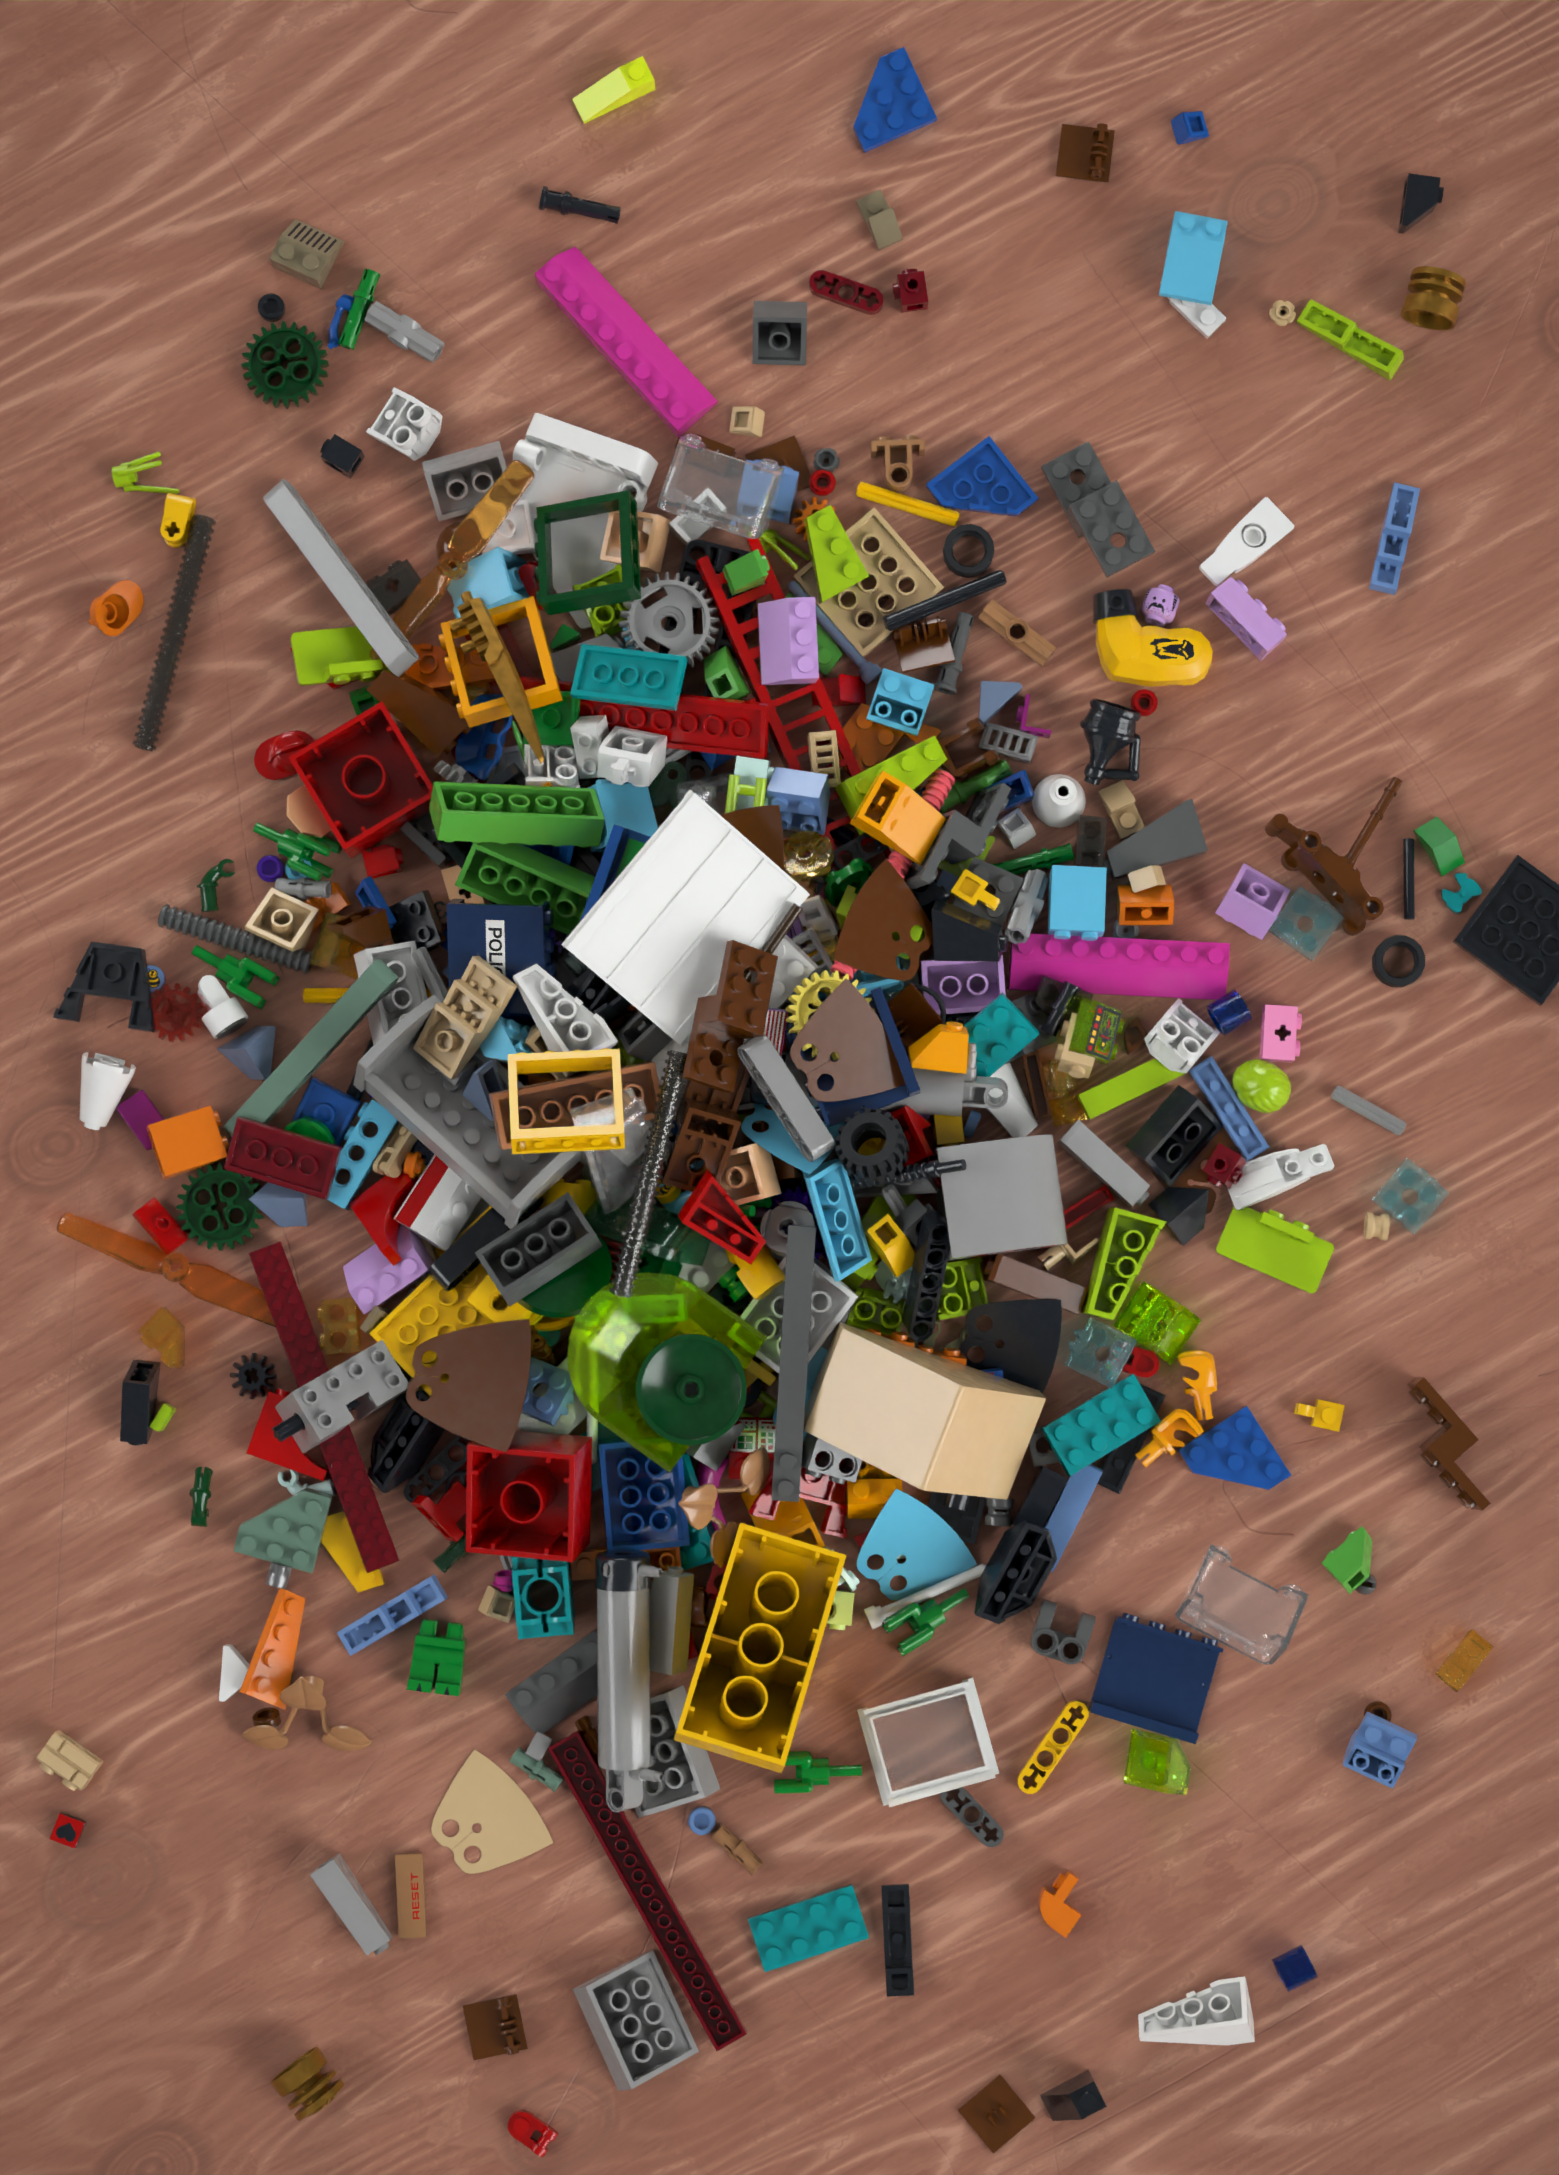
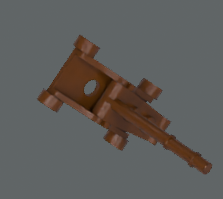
M1393 777L1388 787H1385L1382 797L1374 810L1370 812V817L1345 856H1339L1328 846L1321 844V837L1316 832H1306L1290 824L1284 814H1276L1265 826V831L1269 836L1278 837L1291 847L1281 857L1283 867L1289 871L1297 869L1301 871L1344 917L1342 928L1345 933L1351 936L1361 933L1366 926V920H1375L1384 910L1383 903L1379 898L1369 896L1362 886L1359 870L1357 868L1354 870L1353 867L1377 824L1383 819V814L1393 797L1397 795V791L1402 784V781L1397 777Z

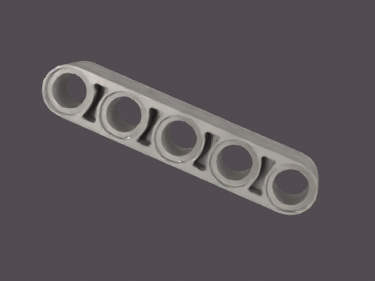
M763 1034V1036L753 1037L737 1049L741 1061L801 1154L809 1162H813L834 1148L835 1142L769 1038Z

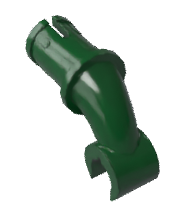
M230 859L220 861L218 865L206 872L200 884L197 885V888H200L202 912L219 910L216 886L219 885L216 882L222 877L230 878L235 874V872L226 873L222 870L225 864H232L234 861Z
M202 1467L195 1469L194 1485L189 1493L193 1502L191 1526L207 1527L209 1509L206 1506L208 1499L211 1498L209 1488L213 1474L212 1469L208 1467L204 1468V1474L202 1473Z

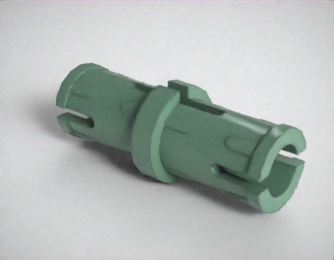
M518 1747L509 1762L529 1774L530 1779L538 1780L555 1792L564 1777L544 1765L545 1762L543 1760L537 1761L531 1758Z

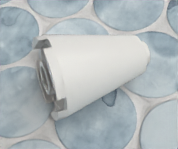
M1050 775L1041 780L1033 792L1032 806L1034 813L1049 827L1063 828L1070 826L1081 817L1085 809L1086 798L1083 788L1075 779L1067 775Z
M85 1052L81 1060L80 1120L84 1122V1127L100 1130V1127H105L108 1124L135 1073L136 1067L131 1064V1067L128 1068L124 1066L125 1060L95 1053L94 1058H89V1052Z

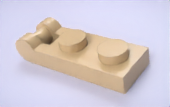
M400 1122L397 1123L372 1163V1169L377 1174H385L392 1178L398 1177L402 1171L401 1164L407 1154L411 1152L413 1145L418 1139Z

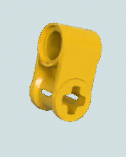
M171 493L167 494L160 532L168 546L179 548L186 543L191 521L195 513V498ZM175 529H178L179 533H175L174 536L171 537L169 533H173Z

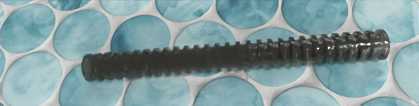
M196 514L192 516L194 523L190 524L192 531L188 532L190 538L186 540L188 546L183 550L185 552V555L181 558L183 563L179 565L181 571L177 573L179 579L175 580L177 587L173 588L175 595L171 596L173 601L169 604L171 610L166 614L168 616V619L164 622L166 627L162 629L164 635L160 637L162 644H158L160 651L156 652L158 659L154 660L156 665L155 668H152L154 674L149 678L152 682L147 686L149 692L145 694L147 700L143 701L145 708L141 709L143 713L139 717L141 723L137 724L139 731L135 733L134 736L137 738L132 743L139 749L155 751L157 748L155 746V742L157 743L159 740L157 734L161 733L159 726L163 725L161 718H165L163 713L164 710H167L165 703L169 702L167 697L168 694H171L169 688L174 684L172 678L176 676L174 670L178 669L176 662L180 661L178 654L182 653L180 649L181 646H184L182 639L186 638L184 631L188 630L189 627L186 624L190 622L189 614L193 612L191 606L195 604L193 598L197 597L195 590L199 589L197 582L201 581V577H199L203 573L201 567L206 563L204 561V558L208 555L206 550L210 548L208 542L212 540L210 534L214 533L212 526L216 525V521L213 518L205 515Z
M674 1050L667 1051L669 1059L665 1060L667 1067L663 1068L665 1075L661 1076V1080H663L662 1085H659L661 1092L657 1093L659 1100L655 1102V1106H657L656 1110H653L655 1116L650 1121L653 1123L652 1127L648 1129V1131H651L650 1136L647 1135L646 1137L649 1141L648 1144L644 1145V1148L647 1149L646 1153L643 1152L642 1154L644 1161L640 1162V1165H642V1169L638 1170L640 1177L636 1178L638 1186H634L636 1194L632 1195L634 1202L630 1203L632 1210L628 1212V1216H630L629 1220H626L628 1226L623 1231L626 1235L621 1239L624 1243L619 1248L622 1251L617 1256V1258H620L619 1262L615 1264L617 1271L613 1272V1275L616 1276L615 1279L611 1280L613 1288L609 1289L611 1294L626 1298L633 1297L634 1294L631 1291L635 1289L636 1285L633 1283L638 1278L635 1275L640 1270L637 1266L638 1263L642 1262V1259L639 1258L644 1253L642 1246L646 1245V1242H644V1238L648 1237L646 1230L650 1229L648 1221L652 1220L650 1213L654 1212L652 1205L656 1204L654 1197L658 1195L657 1187H660L658 1180L659 1178L662 1179L663 1176L660 1172L664 1170L662 1164L667 1159L664 1156L669 1151L666 1149L667 1144L670 1145L671 1143L669 1136L673 1135L670 1132L671 1127H675L673 1119L677 1118L675 1111L679 1110L677 1103L681 1102L679 1095L683 1094L681 1086L685 1085L682 1077L687 1054Z

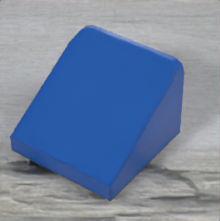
M1202 111L1182 112L1171 120L1177 144H1185L1209 137Z

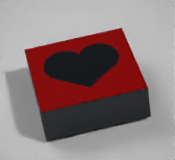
M60 1812L50 1840L74 1849L77 1848L86 1821Z

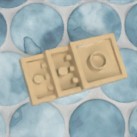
M472 956L462 978L453 981L443 1003L435 1004L413 1049L447 1077L455 1079L496 1024L517 985L480 956Z

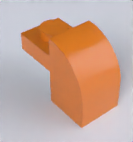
M1069 1870L1064 1875L1060 1873L1052 1884V1887L1055 1888L1053 1892L1043 1886L1038 1900L1039 1909L1045 1922L1065 1938L1081 1917V1913L1065 1902V1899L1079 1880Z

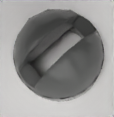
M1371 1574L1365 1581L1372 1582V1587L1359 1585L1355 1589L1358 1593L1368 1595L1375 1590L1376 1580Z

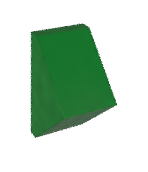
M1438 817L1414 830L1441 877L1465 863L1456 835Z

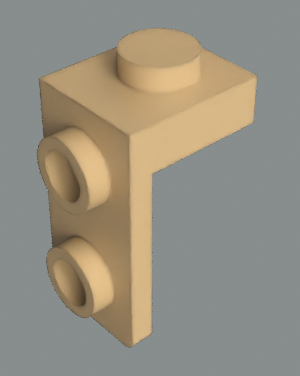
M1072 1012L1069 1021L1064 1020L1060 1036L1065 1038L1063 1044L1058 1043L1054 1059L1059 1060L1058 1071L1068 1073L1075 1078H1089L1095 1057L1069 1051L1077 1013Z

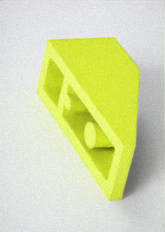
M641 56L618 67L574 97L572 101L585 124L654 91L655 80L644 57Z

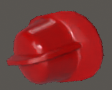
M298 730L288 731L269 738L261 743L255 752V767L259 774L270 780H280L297 774L288 757L313 743L314 740L306 732Z

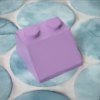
M1243 863L1215 913L1225 921L1242 928L1248 934L1263 940L1277 918L1290 889Z

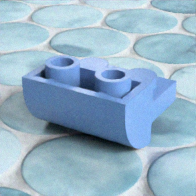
M1366 1712L1358 1729L1354 1730L1343 1758V1766L1393 1789L1405 1767V1761L1417 1740V1734L1370 1712Z

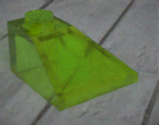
M1132 1729L1124 1783L1166 1794L1187 1795L1191 1767L1178 1739Z

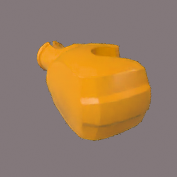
M1205 1350L1182 1352L1178 1354L1180 1365L1191 1367L1199 1373V1377L1196 1379L1187 1376L1182 1378L1186 1384L1191 1386L1185 1388V1394L1194 1396L1196 1419L1198 1421L1203 1420V1408L1205 1409L1206 1420L1213 1419L1210 1394L1217 1391L1214 1356Z
M1177 1408L1151 1430L1153 1440L1135 1454L1138 1460L1149 1454L1141 1462L1145 1468L1163 1452L1169 1453L1171 1456L1174 1455L1176 1451L1172 1446H1185L1182 1441L1174 1438L1175 1430L1184 1431L1193 1437H1198L1204 1432L1200 1423L1190 1412Z

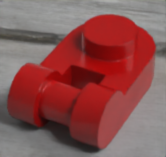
M533 560L520 567L519 576L529 597L534 596L538 609L543 610V607L538 605L536 599L539 582L536 578L535 568L539 565L538 561Z
M1115 1341L1113 1349H1115L1113 1359H1109L1107 1367L1143 1378L1152 1377L1157 1373L1159 1360L1154 1353ZM1126 1353L1133 1355L1130 1365L1123 1363Z
M526 2110L514 2112L508 2121L509 2133L542 2158L548 2151L546 2147L550 2141H554L559 2134L551 2126ZM535 2129L542 2133L538 2141L531 2137Z

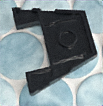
M91 942L76 970L77 975L71 987H67L63 995L65 998L60 1008H56L53 1018L80 1022L85 995L133 1001L128 1028L155 1033L145 950L136 947Z

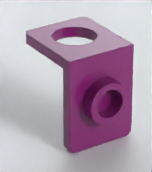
M1026 694L1024 706H1018L1016 721L1021 722L1019 731L1049 739L1051 730L1025 726L1030 695Z

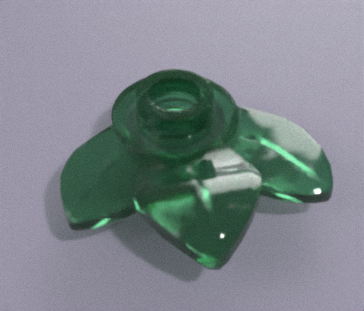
M678 762L665 764L650 786H648L653 808L669 802L673 809H675L689 791L685 785L687 772L682 764ZM670 771H677L678 777L670 779L668 777Z

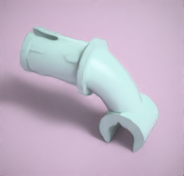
M290 1469L292 1475L290 1481L285 1480L283 1471L278 1474L279 1483L286 1487L293 1496L306 1487L336 1496L332 1479L308 1485V1483L301 1485L298 1482L299 1475L297 1471Z

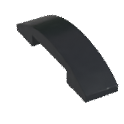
M909 1884L881 1885L887 1997L914 1995Z

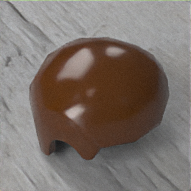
M693 1586L690 1626L708 1628L707 1623L710 1622V1618L706 1616L709 1598L707 1592H705V1586Z

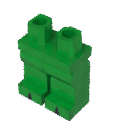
M423 1619L420 1631L415 1635L412 1663L406 1690L431 1693L434 1690L436 1667L439 1665L434 1693L460 1696L467 1641L464 1638L463 1623L449 1622L447 1636L436 1635L437 1620Z

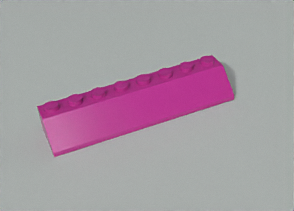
M576 246L554 256L534 274L536 283L678 438L718 403Z
M1030 934L1026 943L1015 944L1011 942L1009 990L1060 992L1064 981H1067L1081 988L1078 993L1225 1000L1229 972L1230 943L1098 937V940L1087 941L1082 940L1081 936H1070V939H1056L1054 935Z

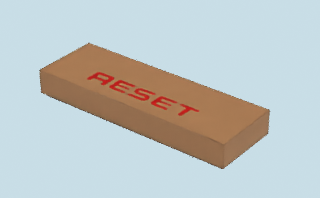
M423 1853L395 1854L399 1939L426 1937Z

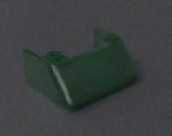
M612 1183L611 1187L605 1186L583 1214L594 1232L674 1262L702 1266L711 1242L710 1239L683 1224L678 1217V1213L632 1197L631 1194L626 1193L628 1192L627 1187Z

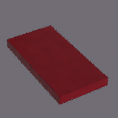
M238 1116L224 1169L327 1200L330 1195L342 1147Z

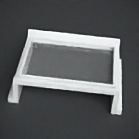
M973 1677L962 1680V1683L883 1705L857 1709L883 1806L889 1804V1807L993 1779L996 1778V1774H999Z

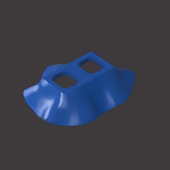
M479 695L471 703V706L501 698L503 695ZM513 716L501 718L505 720V723L499 734L493 733L496 720L474 726L466 735L461 732L455 750L456 764L482 781L486 780L491 770L498 766ZM489 744L497 745L492 760L485 758Z

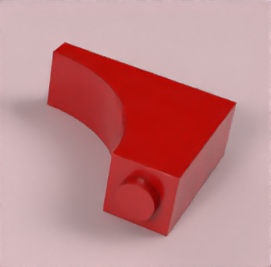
M402 1165V1171L398 1177L392 1178L385 1175L349 1203L379 1250L393 1266L402 1260L397 1246L398 1231L401 1224L393 1218L419 1179L417 1175L415 1178H410L409 1174H405Z
M277 1388L276 1392L269 1391L246 1454L326 1481L329 1470L317 1464L306 1452L302 1453L293 1436L282 1442H279L278 1438L274 1437L272 1428L283 1422L275 1406L291 1392Z

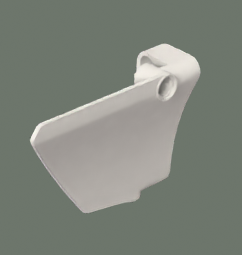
M534 413L526 432L525 440H519L513 451V461L517 463V477L513 491L516 498L514 501L529 500L535 542H538L537 533L534 529V518H537L536 507L629 490L630 493L637 491L634 498L637 502V511L643 512L647 503L646 493L658 466V462L648 452L543 414ZM609 512L551 523L553 587L557 594L573 591V585L588 582L607 573L618 565L600 560ZM532 553V554L534 555V557L536 558V560L538 561V558H537V556H536V553ZM584 610L569 612L581 629L592 627Z

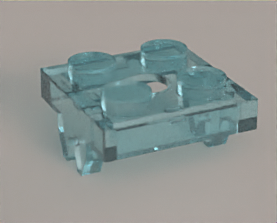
M1299 886L1268 931L1312 962L1344 916L1332 909L1333 907L1330 903L1323 902L1320 896L1311 894ZM1306 916L1313 921V928L1309 932H1302L1298 928L1297 922L1301 917Z
M1406 1158L1373 1197L1372 1201L1410 1233L1415 1235L1449 1192L1438 1184L1437 1179L1429 1176L1426 1170L1418 1167ZM1406 1189H1413L1418 1195L1417 1201L1412 1205H1408L1402 1200V1193Z
M1090 1317L1084 1330L1078 1329L1074 1331L1076 1340L1068 1342L1071 1354L1065 1365L1112 1389L1137 1340ZM1101 1347H1107L1110 1352L1109 1357L1105 1361H1098L1096 1359L1097 1350Z

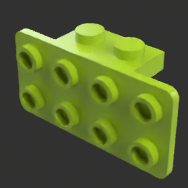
M357 626L295 632L290 637L297 681L301 686L326 683L340 685L354 680H361L362 682L373 681L387 668Z
M1233 1206L1216 1246V1252L1303 1291L1315 1293L1334 1251L1333 1244L1313 1236L1314 1233L1308 1231L1310 1226L1294 1220L1292 1224L1283 1220L1284 1215L1269 1209L1268 1213H1260L1249 1207L1236 1210Z

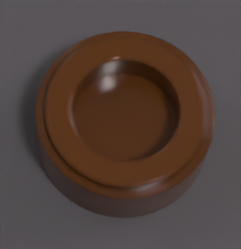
M271 1707L258 1710L252 1717L254 1726L270 1725L276 1728L281 1723L279 1710Z

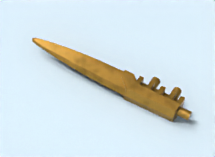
M466 591L461 594L463 604L457 606L461 617L450 622V626L453 632L465 627L467 628L472 639L460 644L464 655L477 649L482 661H487L509 709L541 764L544 761V754L538 730L515 665L485 602L481 598L474 599L471 592Z

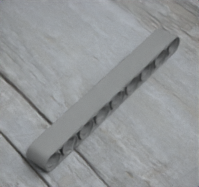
M282 479L263 496L265 503L384 664L393 674L400 677L419 660V655L296 489L287 480Z

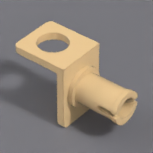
M1095 1238L1077 1253L1073 1251L1069 1244L1050 1247L1040 1256H1037L1036 1260L1039 1265L1046 1261L1042 1266L1045 1271H1048L1064 1257L1073 1265L1095 1248L1099 1240Z

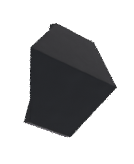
M1168 1187L1151 1201L1148 1206L1160 1220L1167 1221L1165 1223L1166 1227L1184 1246L1204 1229L1209 1189Z

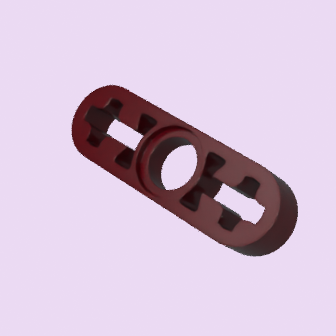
M818 270L810 277V291L817 297L868 315L877 314L883 307V295L876 288L824 270ZM821 278L826 279L825 284L832 287L833 282H837L834 295L830 294L831 288L823 286L821 290L817 289L815 281H820ZM841 287H851L854 295L850 299L841 298L838 293ZM858 290L863 291L861 294L863 298L870 299L871 296H875V301L878 304L868 307L867 301L861 298L859 304L855 303L858 298Z

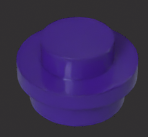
M267 855L259 860L257 873L262 880L275 882L277 878L282 877L284 865L278 857Z

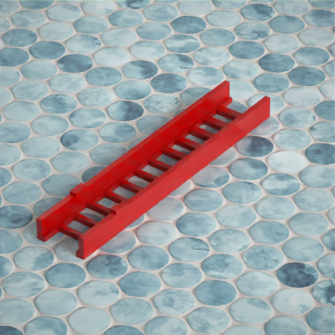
M758 535L747 539L751 551L759 549L760 555L766 556ZM708 555L698 559L696 567L709 596L713 597V605L718 609L717 615L753 697L759 702L769 703L768 731L784 767L802 771L797 757L809 752L808 745L793 750L786 732L824 716L830 731L836 730L837 745L843 758L839 760V768L846 766L851 777L861 773L820 676L816 683H812L773 701L765 685H761V674L754 662L755 659L760 658V645L749 649L743 636L759 629L758 616L738 624L732 610L770 594L773 601L785 598L770 563V570L767 571L768 576L765 579L766 584L727 600L722 589V585L727 584L724 573L716 575ZM814 692L821 710L782 725L775 707ZM829 740L816 742V746L829 744ZM832 764L825 766L823 768L832 767ZM837 791L830 794L829 802L840 798ZM849 815L827 824L824 835L814 834L823 856L837 849L829 831L850 823L851 818ZM864 838L861 842V846L871 843L874 840L871 838ZM889 848L883 851L887 860L892 853ZM841 851L838 854V862L843 866L844 864L840 856L848 851ZM829 857L828 860L831 862V863L828 865L829 870H831L832 868H834L835 871H839V870L833 865L832 857Z

